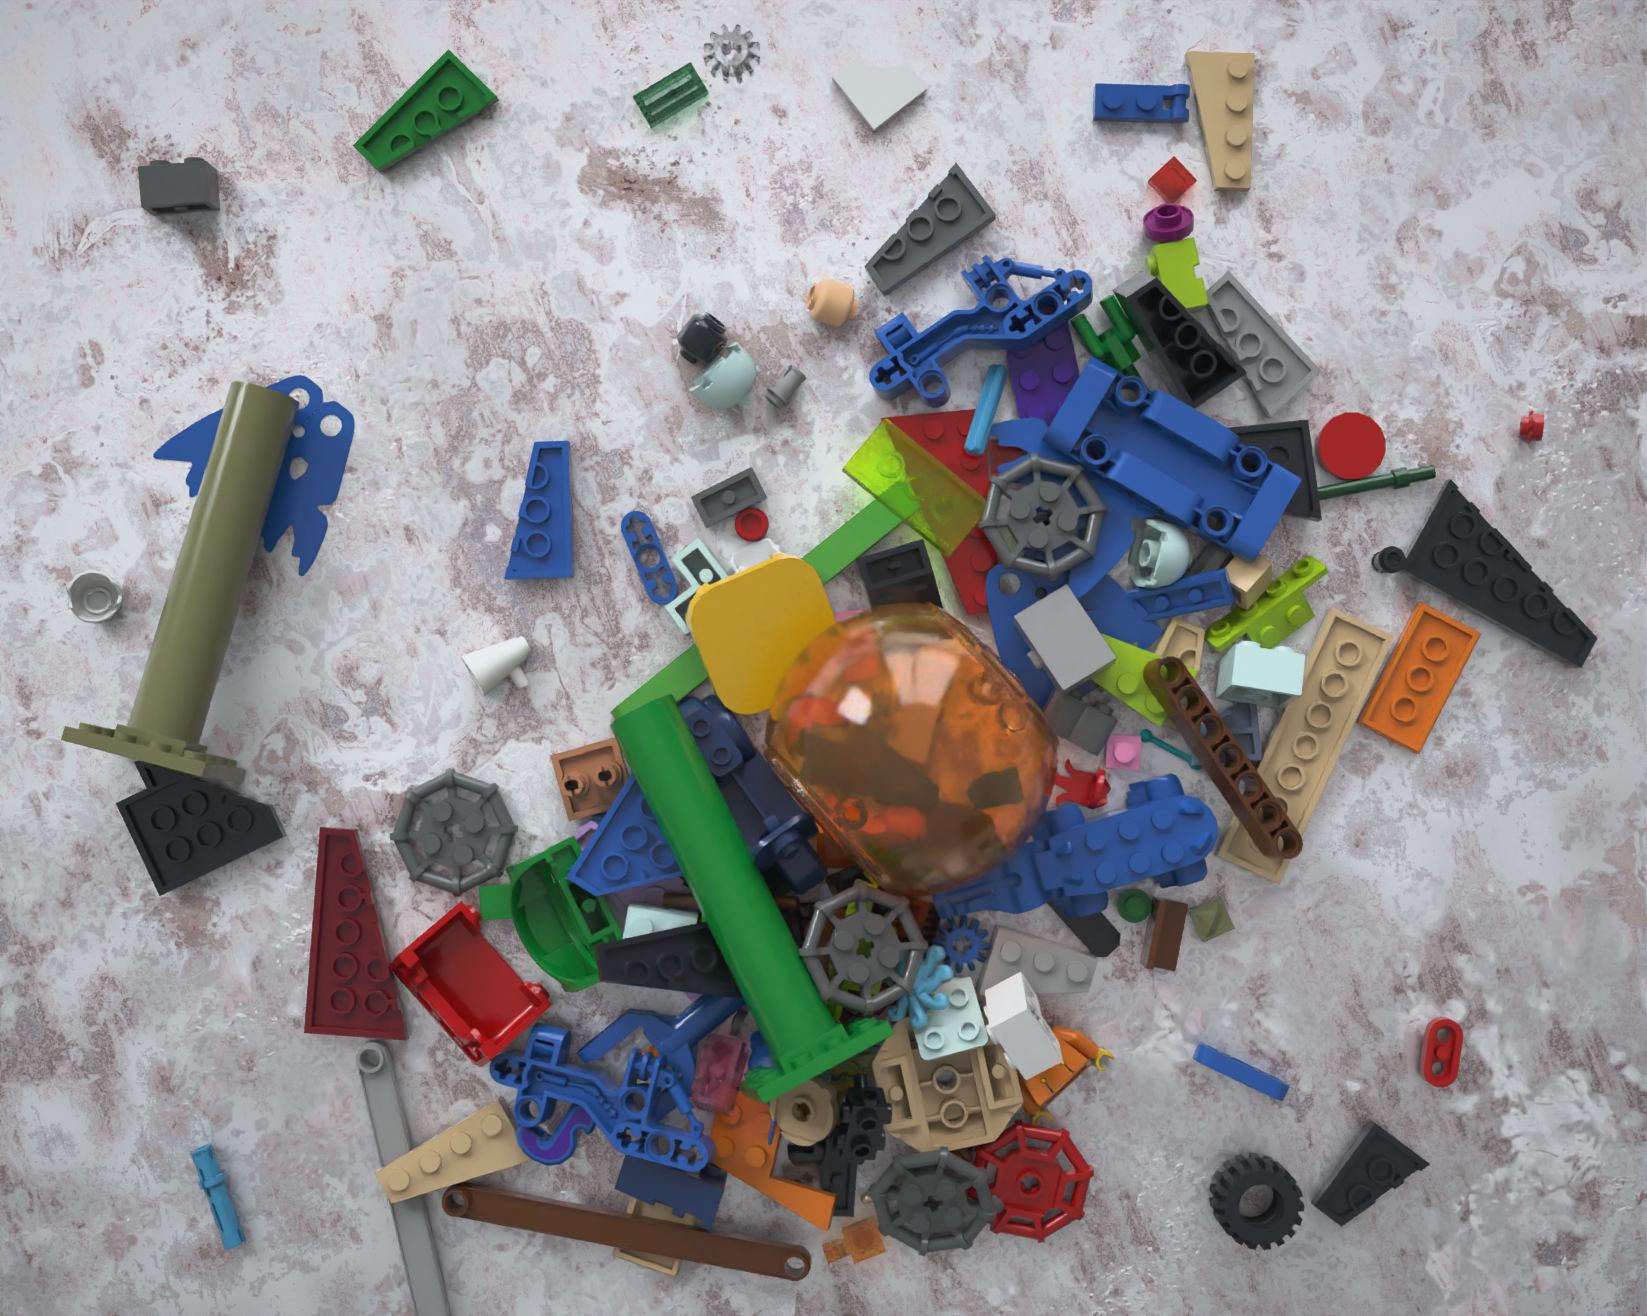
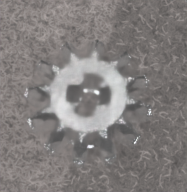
M738 23L734 26L733 32H728V27L723 24L721 26L722 35L711 31L709 36L712 43H705L703 46L704 52L708 54L704 58V64L706 67H712L710 72L713 78L723 74L724 84L727 85L731 77H736V82L741 84L743 82L742 74L744 73L752 77L754 75L752 66L760 65V56L756 54L760 51L759 42L752 41L753 33L750 30L741 35V26ZM732 50H736L737 54H734L732 59L727 58V55H730Z

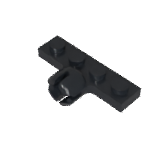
M827 1075V1082L830 1083L853 1079L851 1076L835 1077ZM834 1130L825 1139L810 1146H800L794 1143L788 1144L787 1151L791 1163L794 1166H816L820 1168L819 1189L838 1194L833 1216L854 1217L857 1165L841 1160L839 1150H835L833 1147Z

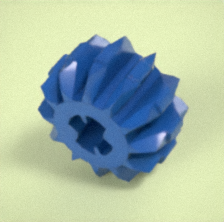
M966 914L960 916V924L957 925L953 917L947 918L951 926L949 929L941 924H938L936 927L944 937L936 936L932 938L933 944L943 946L947 956L942 964L951 966L955 961L956 973H961L963 963H967L969 970L974 971L975 965L972 962L974 958L982 963L986 961L985 956L979 950H990L991 948L990 943L980 941L989 935L987 929L976 931L980 925V921L977 918L972 920L969 926H967L968 918ZM964 935L966 941H970L969 946H963L962 951H958L956 945L952 946L953 941H959L960 936Z

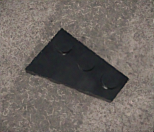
M1371 1120L1312 1199L1311 1203L1342 1227L1375 1204V1200L1391 1188L1395 1190L1405 1183L1404 1179L1417 1170L1422 1171L1430 1163Z

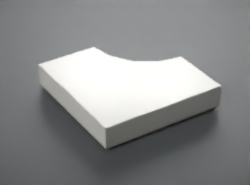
M858 56L832 76L834 84L873 133L927 92V87L907 62L894 68H878L869 65Z

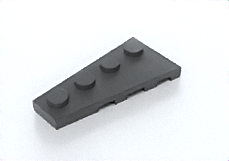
M955 163L948 171V175L939 185L936 184L929 192L928 198L917 210L914 209L905 219V224L897 233L892 234L864 266L865 271L885 297L996 219V214L959 165Z

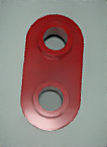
M1447 1017L1434 1018L1427 1024L1419 1067L1423 1079L1439 1088L1447 1087L1456 1080L1463 1043L1461 1027ZM1445 1028L1446 1036L1443 1039H1438V1031ZM1440 1062V1071L1433 1073L1432 1066Z

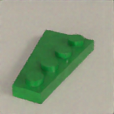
M448 49L353 146L381 173L497 103L499 99Z

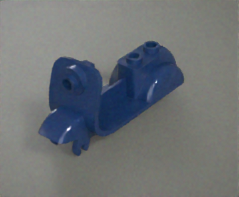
M708 695L702 700L691 696L681 702L678 706L759 870L765 873L774 866L793 892L798 895L807 893L828 876L826 865L808 841L820 832L814 819L810 814L802 811L757 750L729 708L722 704L716 695Z

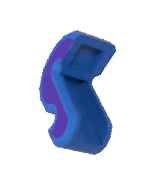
M572 1104L552 1136L538 1125L524 1127L518 1124L515 1134L518 1146L530 1159L546 1166L560 1165L572 1157L580 1142L581 1129L584 1130L585 1134L589 1135L596 1127V1123L582 1106Z

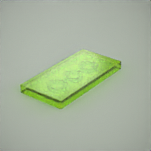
M886 417L842 469V472L947 558L983 515L986 499Z

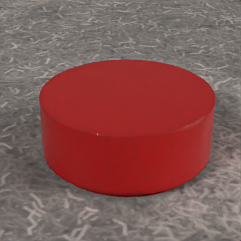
M748 507L740 511L736 516L735 530L743 540L754 542L761 540L767 534L769 522L762 510Z

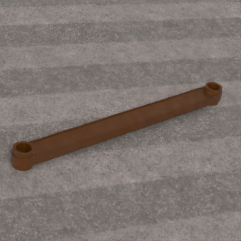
M466 1182L451 1185L442 1197V1208L446 1214L452 1217L508 1226L790 1281H799L809 1274L812 1264V1257L809 1251L801 1245L715 1229L709 1231L699 1226ZM452 1193L460 1194L465 1200V1205L457 1204L453 1199ZM797 1257L803 1261L804 1266L793 1268L788 1264L787 1260Z

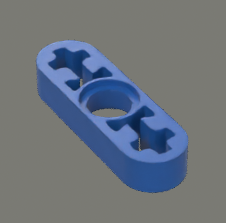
M640 511L629 512L621 521V531L650 599L659 605H668L677 598L679 586L651 519L645 513ZM637 518L639 522L645 521L646 526L642 528L644 538L647 540L652 536L654 542L643 543L635 549L633 543H640L635 532H628V528L632 526L631 520ZM649 548L657 550L660 556L659 563L653 568L644 567L640 561L642 552ZM664 567L667 573L660 574L662 581L665 584L671 583L672 589L668 591L669 597L666 599L661 595L655 596L654 590L658 588L657 581L654 577L648 581L646 577L647 574H655Z
M1199 1042L1192 1057L1197 1062L1280 1101L1284 1100L1290 1087L1288 1083L1201 1042Z

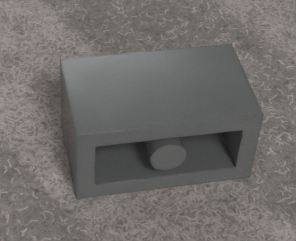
M188 157L183 159L184 163L172 164L166 160H154L149 163L150 166H139L141 208L153 216L220 210L217 170L200 157Z

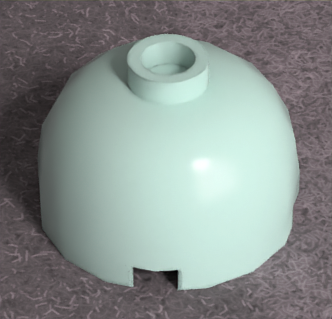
M734 342L725 348L730 353L725 358L717 355L713 362L708 364L693 383L696 386L689 389L698 400L710 408L726 410L735 404L742 407L754 395L751 388L756 381L757 369L751 356L738 342Z
M1146 519L1144 523L1147 525L1144 528H1137L1135 531V541L1129 550L1128 563L1135 566L1136 575L1130 574L1131 579L1136 586L1158 588L1170 585L1180 580L1192 563V551L1190 550L1187 537L1174 524Z

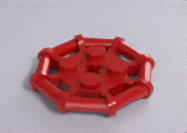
M1020 1119L1015 1120L1014 1125L1002 1131L996 1141L976 1145L974 1148L976 1151L974 1166L984 1167L987 1170L989 1162L997 1167L994 1183H989L991 1196L996 1195L1004 1204V1210L1001 1213L997 1212L996 1218L988 1222L991 1226L990 1231L996 1235L1001 1232L1035 1239L1038 1243L1045 1242L1044 1239L1071 1222L1081 1220L1084 1217L1085 1212L1083 1208L1090 1178L1094 1176V1168L1085 1161L1069 1137V1131L1064 1128L1057 1130L1023 1123ZM1025 1137L1052 1144L1048 1150L1026 1146ZM1018 1139L1019 1148L1011 1149L1003 1158L995 1154L998 1150ZM1061 1149L1074 1169L1064 1171L1056 1158ZM1028 1176H1034L1035 1180L1040 1182L1038 1185H1032L1031 1189H1025V1184L1021 1181ZM1076 1181L1071 1201L1065 1200L1063 1196L1066 1184ZM971 1186L967 1189L968 1196L978 1200L976 1189ZM1053 1208V1211L1057 1208L1062 1210V1212L1041 1224L1040 1218L1045 1216L1046 1211ZM1012 1216L1034 1220V1225L1010 1219Z

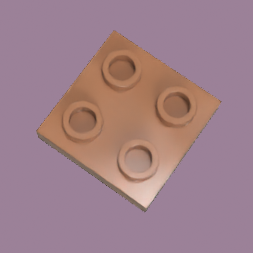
M615 737L550 755L569 821L608 811L629 778L622 750Z

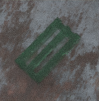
M689 62L634 95L633 100L652 129L707 96L708 90L692 63ZM686 76H691L692 79L669 91L649 105H645L644 102ZM697 86L696 90L692 91L691 93L687 94L686 96L682 97L681 99L677 100L676 102L672 103L671 105L667 106L666 108L662 109L656 114L651 115L652 112L656 111L657 109L661 108L662 106L666 105L667 103L671 102L672 100L676 99L677 97L681 96L682 94Z

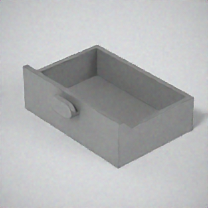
M1067 584L1014 616L1013 625L1031 650V652L1026 654L1036 671L1043 668L1061 697H1064L1071 690L1106 670L1116 662V656Z

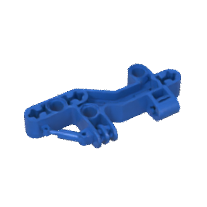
M985 255L982 257L983 264L980 266L977 263L973 264V270L969 273L966 270L960 272L966 285L979 302L974 309L952 311L920 334L917 333L903 312L874 331L888 356L877 362L870 370L869 380L873 389L881 399L893 400L913 387L927 406L939 408L945 405L951 396V389L945 374L940 368L969 349L1024 350L1029 348L1085 310L1092 303L1093 286L1090 276L1081 270H1072L1068 273L1061 268L1055 271L1045 270L1042 265L1013 261L1008 257L993 263ZM1012 275L1042 279V276L1054 278L1055 282L1030 299L1021 300L1006 280ZM1074 287H1076L1078 290L1083 289V293L1078 294L1077 291L1071 292V289ZM982 288L986 289L984 293L981 292ZM1006 298L1009 300L1008 304L1003 308L992 306L996 299ZM1046 305H1053L1057 308L1054 314L1047 316L1041 314L1040 310ZM1019 326L1026 331L1021 334L1018 330L1014 331V328ZM901 366L904 373L903 376L900 375L899 370L897 371V367ZM886 376L892 381L888 385L882 382V379ZM933 382L942 384L941 390L938 393L928 394L925 392L927 386Z
M536 1022L530 1032L525 1051L511 1050L498 1054L490 1063V1074L495 1082L518 1089L514 1105V1116L516 1121L524 1127H533L548 1121L554 1113L558 1099L582 1106L614 1148L623 1154L690 1172L703 1169L716 1157L717 1147L711 1137L703 1134L704 1124L697 1121L692 1112L694 1107L679 1082L678 1074L666 1069L667 1056L664 1054H660L655 1058L653 1052L647 1051L643 1055L642 1050L635 1047L629 1057L623 1084L620 1087L605 1072L567 1062L572 1039L570 1030ZM510 1067L517 1068V1069H520V1068H523V1067H524V1069H523V1070H518V1071H515V1072H512V1073H511V1068H510ZM638 1075L639 1079L645 1082L648 1080V1078H651L650 1084L637 1083ZM662 1087L668 1089L681 1114H686L691 1123L690 1131L657 1121L656 1112ZM635 1092L640 1093L644 1097V1109H639L634 1105L633 1096ZM531 1101L535 1102L539 1107L538 1118L530 1113L529 1105ZM632 1129L631 1135L639 1137V1139L631 1142L632 1138L631 1135L626 1134L627 1130ZM659 1136H664L669 1140V1152H664L659 1148ZM698 1146V1153L703 1155L699 1160L696 1159L697 1153L689 1151Z

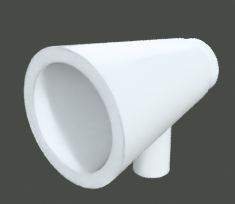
M523 636L461 656L467 670L484 696L508 675H510L517 689H521L529 684L520 664L527 659V656L532 654V651Z

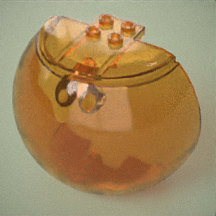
M898 602L861 610L841 619L811 640L797 655L786 670L772 699L765 728L764 743L767 747L762 751L771 771L874 885L895 896L901 893L905 897H924L944 894L973 884L996 871L1021 849L1037 828L1051 798L1057 775V749L1060 747V743L1048 718L1023 687V683L1012 671L1008 670L1000 661L998 655L987 644H984L958 619L933 603ZM984 683L990 685V688L987 690L990 693L989 696H985L982 693ZM856 807L858 815L854 819L846 817L845 811L847 808Z

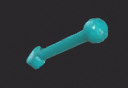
M1144 729L1140 732L1139 736H1142V742H1151L1188 762L1194 770L1203 768L1202 765L1192 766L1190 755L1154 737L1150 730Z

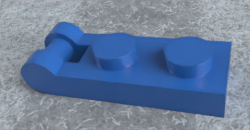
M1095 83L1093 121L1186 123L1189 121V109L1186 108V99L1190 97V86L1187 84L1168 86ZM1163 100H1173L1172 109H1163Z

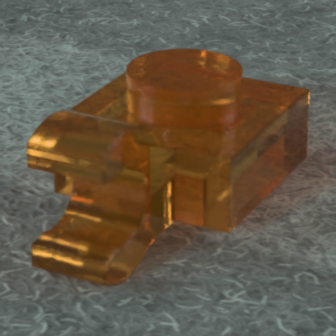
M873 1216L841 1228L844 1235L843 1239H835L822 1245L828 1264L848 1255H851L854 1264L886 1252Z

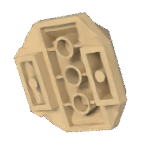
M982 1014L983 1021L986 1027V1025L989 1024V1020ZM905 1015L903 1020L895 1021L891 1027L894 1034L883 1040L872 1059L877 1088H883L886 1102L892 1105L891 1124H885L886 1132L901 1139L920 1152L939 1150L940 1146L948 1147V1151L996 1141L1014 1113L1023 1104L1017 1071L1012 1070L1004 1056L1005 1050L1001 1044L995 1045L988 1035V1043L983 1047L932 1061H924L920 1056L913 1027L910 1025V1016ZM943 1070H951L955 1073L953 1082L948 1085H942L936 1080L937 1075Z

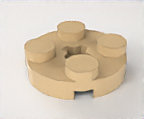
M815 1076L770 1101L771 1118L773 1122L777 1120L779 1127L782 1129L780 1133L788 1141L800 1146L813 1145L829 1136L836 1127L839 1117V1107L836 1100L837 1091L833 1085L825 1083L821 1078ZM805 1102L809 1106L811 1113L804 1117L803 1110L798 1108V1104Z

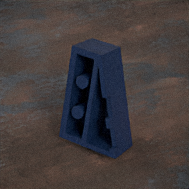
M625 1155L614 1189L652 1206L657 1202L674 1208L672 1215L683 1218L684 1214L688 1213L703 1220L701 1227L711 1231L724 1193L728 1173L723 1172L720 1167L713 1163L699 1171L690 1172Z

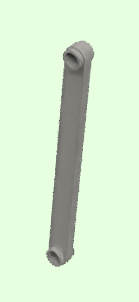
M372 1040L365 1043L358 1050L356 1063L382 1168L411 1151L412 1146L390 1051L385 1043ZM368 1049L375 1050L379 1054V1064H373L368 1061L366 1057ZM423 1194L393 1204L389 1200L415 1316H451Z

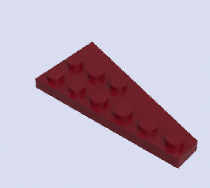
M320 827L304 1033L407 1041L409 1034L391 968L358 829Z

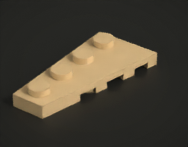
M499 1099L375 1171V1175L391 1204L525 1163L532 1159L525 1155L518 1146L516 1130Z

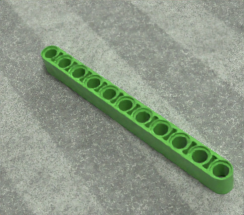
M898 481L801 559L814 567L823 586H825L910 518L921 506L902 482ZM696 644L692 645L610 712L613 718L617 720L630 711L669 694H672L678 703L705 682L709 677Z

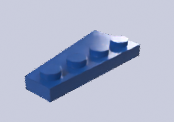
M534 442L525 482V492L518 514V524L510 550L511 556L504 579L574 578L570 442Z

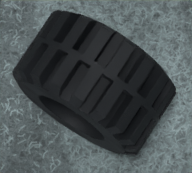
M1249 1153V1158H1245L1242 1154L1236 1155V1162L1233 1164L1229 1160L1224 1162L1222 1165L1226 1169L1222 1173L1217 1170L1214 1174L1217 1183L1210 1184L1209 1191L1213 1197L1209 1198L1210 1206L1214 1210L1213 1214L1225 1232L1241 1246L1245 1243L1249 1249L1256 1250L1257 1245H1260L1263 1250L1271 1249L1270 1243L1275 1242L1279 1247L1285 1243L1282 1239L1285 1235L1292 1238L1296 1233L1292 1229L1294 1224L1301 1225L1303 1219L1298 1212L1304 1211V1203L1300 1200V1197H1303L1302 1191L1296 1185L1297 1181L1271 1157L1263 1154L1261 1158L1257 1153ZM1255 1185H1268L1272 1187L1273 1199L1271 1205L1264 1213L1254 1217L1240 1214L1239 1203L1246 1190Z

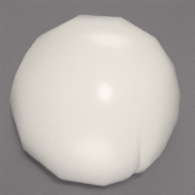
M762 539L743 546L735 552L730 559V564L735 573H738L771 559L770 555L781 553L782 551L780 546H775L771 539Z
M88 570L77 574L66 589L70 610L84 622L97 624L113 619L122 607V590L118 582L105 572Z

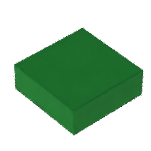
M510 883L479 886L481 921L512 918L509 902Z

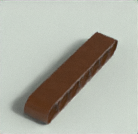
M1174 656L1149 661L1143 670V678L1146 685L1261 853L1271 859H1293L1297 857L1303 847L1300 833L1184 663ZM1162 665H1164L1168 671V678L1166 681L1161 677L1160 669ZM1182 694L1187 698L1188 705L1186 709L1180 704ZM1202 722L1205 724L1207 728V734L1205 738H1203L1200 733V725ZM1221 751H1223L1226 756V763L1224 766H1222L1219 761V755ZM1241 779L1245 783V791L1243 794H1241L1239 790V782ZM1260 808H1262L1264 811V820L1262 821V823L1258 818V812ZM1280 836L1282 837L1284 844L1281 851L1278 848V839Z

